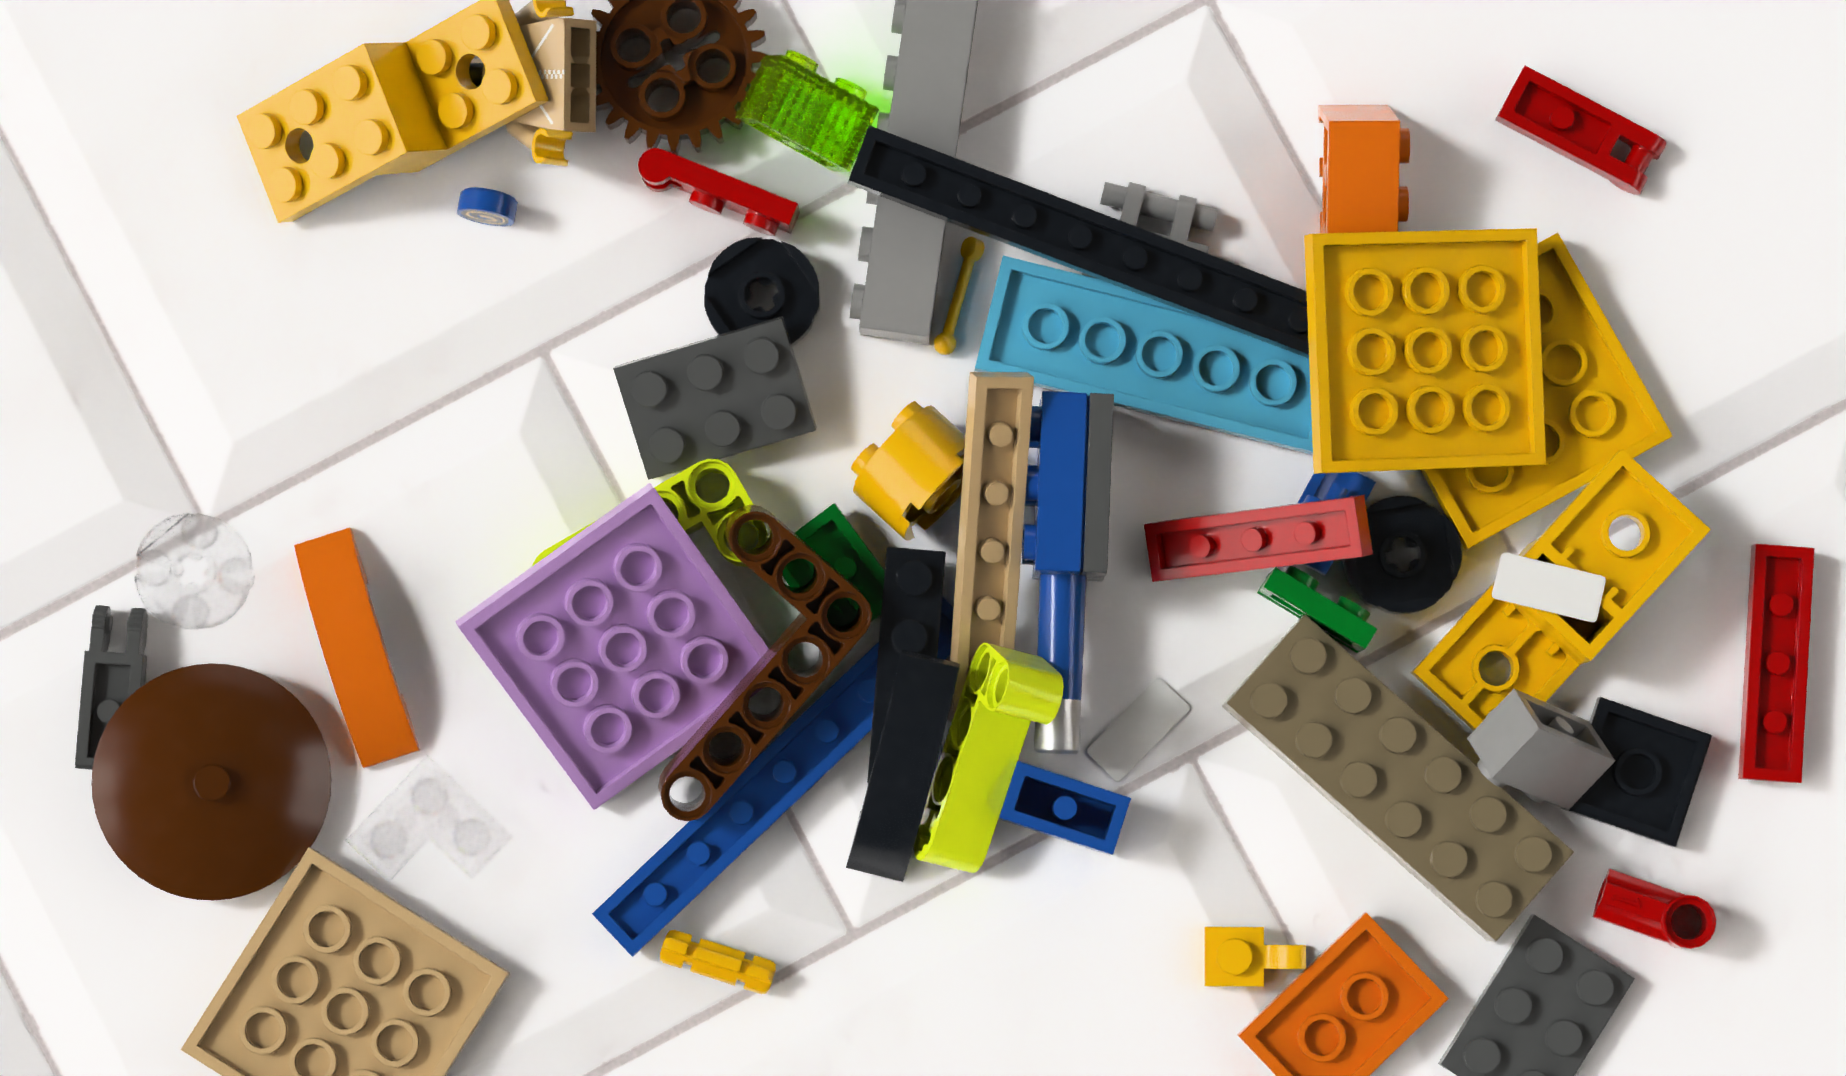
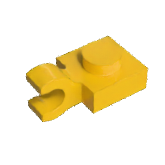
M1204 927V986L1264 987V969H1306V945H1264V927Z

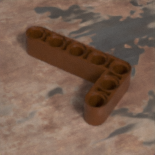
M758 505L743 506L731 514L726 523L725 534L727 542L740 561L794 606L800 614L665 766L659 776L658 788L663 807L670 816L682 821L700 819L715 805L861 639L871 624L872 612L870 604L861 591L776 516ZM754 519L767 523L770 529L769 538L760 548L747 549L738 543V531L744 523ZM799 558L812 562L814 574L810 582L805 586L798 588L790 587L783 582V570L789 562ZM846 597L857 601L858 613L851 623L838 626L828 621V608L836 599ZM802 642L816 645L819 649V657L811 668L796 670L788 664V654L795 645ZM762 687H771L780 693V702L777 708L768 714H757L748 707L749 698L752 693ZM722 732H733L741 738V747L738 752L726 759L717 758L709 751V745L713 737ZM685 776L694 777L702 784L700 795L688 803L678 802L670 795V788L673 783Z

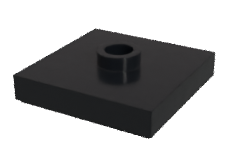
M1598 697L1589 722L1615 762L1569 810L1562 807L1560 809L1670 847H1676L1712 735L1603 697Z

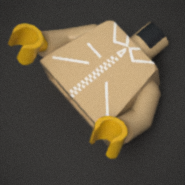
M532 0L515 13L549 101L506 124L507 132L532 151V156L536 163L565 167L568 166L569 162L564 157L566 140H572V132H596L597 21L559 18L574 15L573 7H567L566 0ZM472 59L469 74L472 82L477 87L481 85L485 76V68L481 59Z

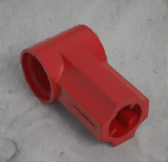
M1610 868L1601 885L1592 916L1598 920L1665 942L1679 949H1692L1704 945L1711 939L1716 928L1714 910L1702 898L1685 895ZM1682 905L1695 909L1701 919V928L1692 939H1683L1677 936L1671 926L1672 914Z

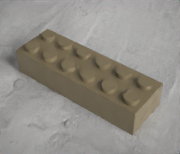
M1306 615L1297 620L1222 705L1228 713L1486 941L1496 942L1574 853L1571 848L1504 789L1490 782L1470 759Z

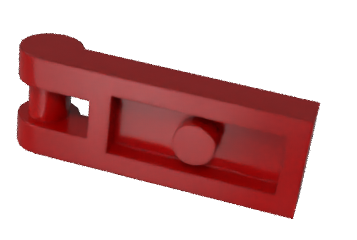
M1526 65L1521 69L1495 118L1497 122L1608 179L1616 187L1633 195L1641 194L1648 181L1645 172L1651 160H1658L1667 144L1662 137ZM1617 140L1626 143L1631 148L1625 162L1610 155Z
M660 148L648 149L639 158V173L644 184L650 190L663 192L671 187H675L690 193L689 202L705 211L721 215L725 207L745 215L743 224L760 233L775 236L777 230L780 229L791 234L800 214L799 205L796 202Z

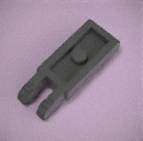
M96 605L93 610L89 651H84L75 768L92 770L95 752L106 725L123 702L145 684L148 657L144 655L148 628L146 608L131 609L127 620L126 653L107 652L113 626L110 606Z

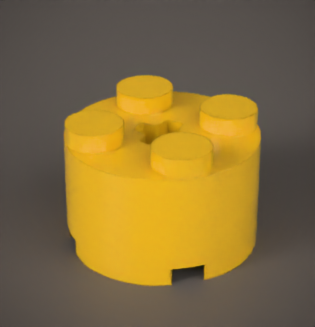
M916 401L908 404L897 415L891 425L895 431L880 447L875 443L870 444L860 453L851 466V470L857 475L853 487L854 494L906 541L915 538L912 526L917 523L922 529L927 530L957 501L962 491L965 434L934 406L930 405L923 408Z

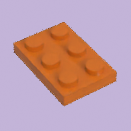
M1364 912L1250 1021L1237 1036L1275 1076H1370L1449 998L1368 913Z

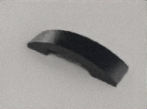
M902 649L846 868L903 882L938 759L960 663Z

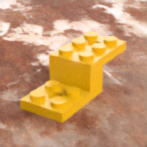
M479 0L407 42L364 43L237 115V119L278 223L295 221L376 175L420 172L548 102L549 99L510 1ZM475 56L481 59L485 68V76L479 87L472 82L469 74L470 63ZM304 131L311 135L314 145L309 160L303 157L299 146L300 138Z
M1621 449L1538 539L1529 543L1519 554V556L1604 576L1606 583L1596 622L1592 623L1494 599L1492 597L1493 582L1410 673L1473 731L1513 688L1546 702L1579 665L1590 662L1711 529ZM1626 517L1638 525L1640 541L1633 550H1620L1610 541L1609 527L1616 518ZM1489 652H1497L1504 655L1510 663V676L1503 685H1490L1480 676L1479 663L1482 657Z

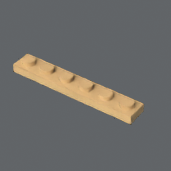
M970 372L950 651V661L960 663V669L948 715L950 722H952L972 659L978 647L985 642L1013 650L1015 648L1034 377L1027 372Z

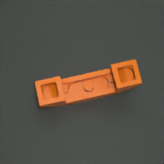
M349 527L294 545L304 589L323 655L362 767H371L421 751L404 696L400 694L366 585L369 583L352 528Z

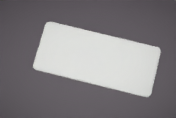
M1504 552L1500 556L1492 597L1593 623L1596 622L1606 578L1601 575Z
M1158 677L1097 737L1086 751L1116 782H1120L1190 711V706Z

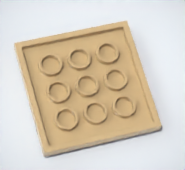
M308 847L180 1050L221 1076H446L507 980L510 972L317 850Z

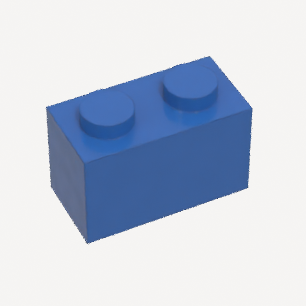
M1017 761L999 819L1111 856L1114 853L1131 798Z

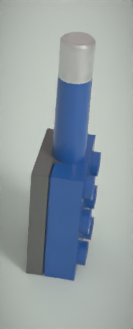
M1042 391L1039 406H1032L1029 448H1037V465H1028L1025 506H1035L1034 525L1024 524L1022 565H1033L1032 579H1040L1037 656L1045 659L1061 674L1064 685L1061 705L1053 721L1048 725L1035 722L1034 750L1037 753L1077 754L1080 749L1087 581L1102 582L1108 569L1114 394L1090 393L1087 396V393Z

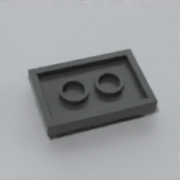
M783 316L616 365L613 368L648 480L687 469L697 462L706 459L725 458L813 432L817 429Z
M1531 914L1438 1064L1456 1076H1575L1635 978L1535 914Z

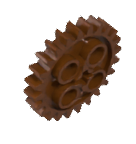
M608 0L612 8L610 13L596 9L592 10L593 20L597 21V24L601 27L600 31H596V90L601 89L602 91L596 95V111L612 108L605 121L606 126L609 130H612L625 122L627 127L624 138L628 144L633 143L643 133L646 135L647 149L657 148L660 140L664 139L668 140L671 152L678 155L681 141L689 139L695 151L699 153L702 152V135L709 133L714 140L721 144L724 142L721 129L722 124L727 122L739 130L743 127L742 120L737 113L739 107L756 111L758 107L757 102L748 93V89L766 88V79L753 72V69L769 65L768 54L752 51L753 48L766 41V36L763 30H747L756 21L757 12L755 9H748L738 13L737 9L741 5L742 0ZM692 9L701 16L698 27L688 33L674 31L669 26L672 15L678 10ZM716 32L720 35L718 41L692 50L709 34ZM633 37L647 40L650 44L648 55L638 62H628L619 56L622 44ZM673 49L678 56L684 55L685 67L675 71L674 67L670 64L665 65L664 53ZM711 58H720L730 65L727 77L717 83H708L698 76L701 64ZM657 70V72L645 79L640 86L636 88L629 86V81L634 77H640ZM671 87L680 94L679 101L672 110L657 112L649 107L648 99L657 88Z

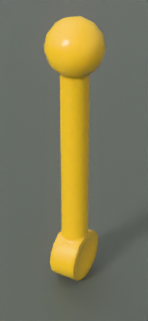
M972 236L967 237L961 245L960 252L964 258L943 331L934 339V348L941 355H948L956 348V340L953 335L973 266L984 253V242Z

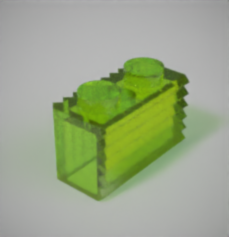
M787 50L785 56L782 54L765 55L761 60V66L756 71V76L751 81L750 88L746 91V96L741 102V107L736 112L735 118L833 172H850L869 125L872 126L879 111L877 106L869 104L864 100L868 92L857 84L843 78L836 77L834 83H832L828 79L821 77L816 73L819 65L798 52Z

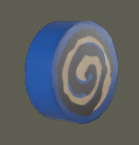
M470 187L460 192L457 214L464 219L480 224L511 226L515 222L518 202L513 196L501 191Z

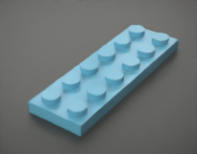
M1003 255L975 371L1027 372L1034 377V386L1057 392L1087 393V396L1090 393L1114 394V406L1313 455L1309 358L1106 281Z

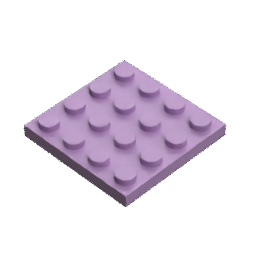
M648 483L455 621L466 639L593 810L682 748L769 649L651 483ZM765 687L759 688L756 691H754L750 698L758 692H760Z

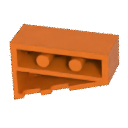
M1318 105V123H1324L1323 158H1319V177H1323L1322 212L1319 213L1320 233L1398 232V222H1407L1409 215L1408 187L1399 186V164L1409 163L1410 159L1409 128H1400V119L1388 105Z

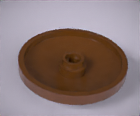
M209 663L181 667L164 673L144 684L123 702L106 725L99 740L92 767L91 786L95 814L101 831L114 853L127 868L142 880L167 893L189 899L214 901L232 899L259 891L286 875L300 862L308 847L311 848L324 824L331 797L332 778L328 750L322 733L309 711L296 696L281 684L259 672L229 664Z

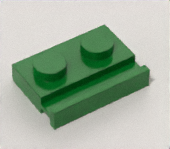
M833 503L794 533L861 591L870 604L872 623L881 616L885 570L837 504ZM800 558L792 560L785 566L782 576L790 587L798 588L805 586L813 577V563ZM846 597L836 599L828 608V621L838 626L851 623L858 613L857 601Z
M1292 565L1287 568L1286 572L1275 567L1268 573L1257 594L1298 619L1306 615L1333 640L1356 654L1367 648L1377 631L1376 627L1366 622L1370 612L1343 596H1340L1335 603L1316 592L1320 583L1309 574Z

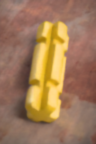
M669 930L665 936L660 951V960L663 963L681 969L685 963L691 965L690 972L734 986L738 980L745 983L743 989L759 994H767L776 971V964L773 961L755 955L753 960L745 958L746 952L702 938L699 943L691 941L693 935L677 930Z

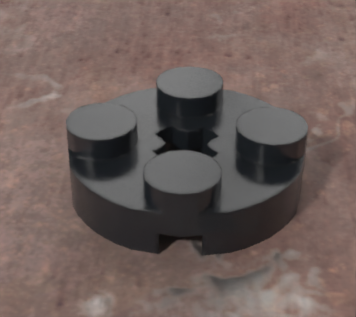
M762 237L746 238L727 247L713 261L705 283L704 307L709 322L718 335L783 316L793 347L809 333L820 311L819 281L814 267L808 258L795 246L774 239H762ZM758 281L763 287H768L771 284L777 287L778 292L772 297L775 305L772 309L765 311L761 306L751 309L746 302L752 297L749 288L752 283Z
M1393 496L1379 500L1366 509L1373 554L1364 557L1342 559L1347 581L1366 605L1390 614H1412L1434 605L1450 590L1461 568V542L1453 523L1435 507L1426 504L1428 502L1412 496ZM1403 539L1406 548H1416L1418 559L1409 562V571L1400 572L1395 563H1388L1386 560V553L1394 548L1393 540Z

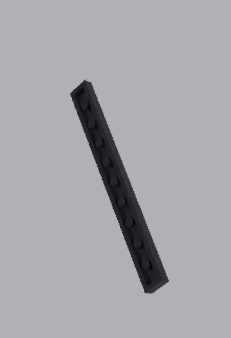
M869 125L850 174L849 185L1309 358L1307 293L1305 290Z

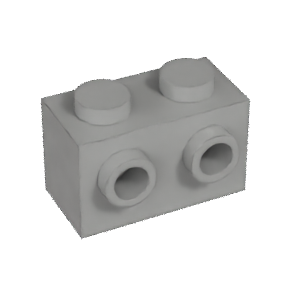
M1514 688L1496 708L1488 713L1483 722L1467 738L1480 758L1477 763L1479 770L1494 785L1503 788L1507 784L1521 790L1527 797L1537 803H1542L1545 800L1567 810L1615 762L1589 721Z

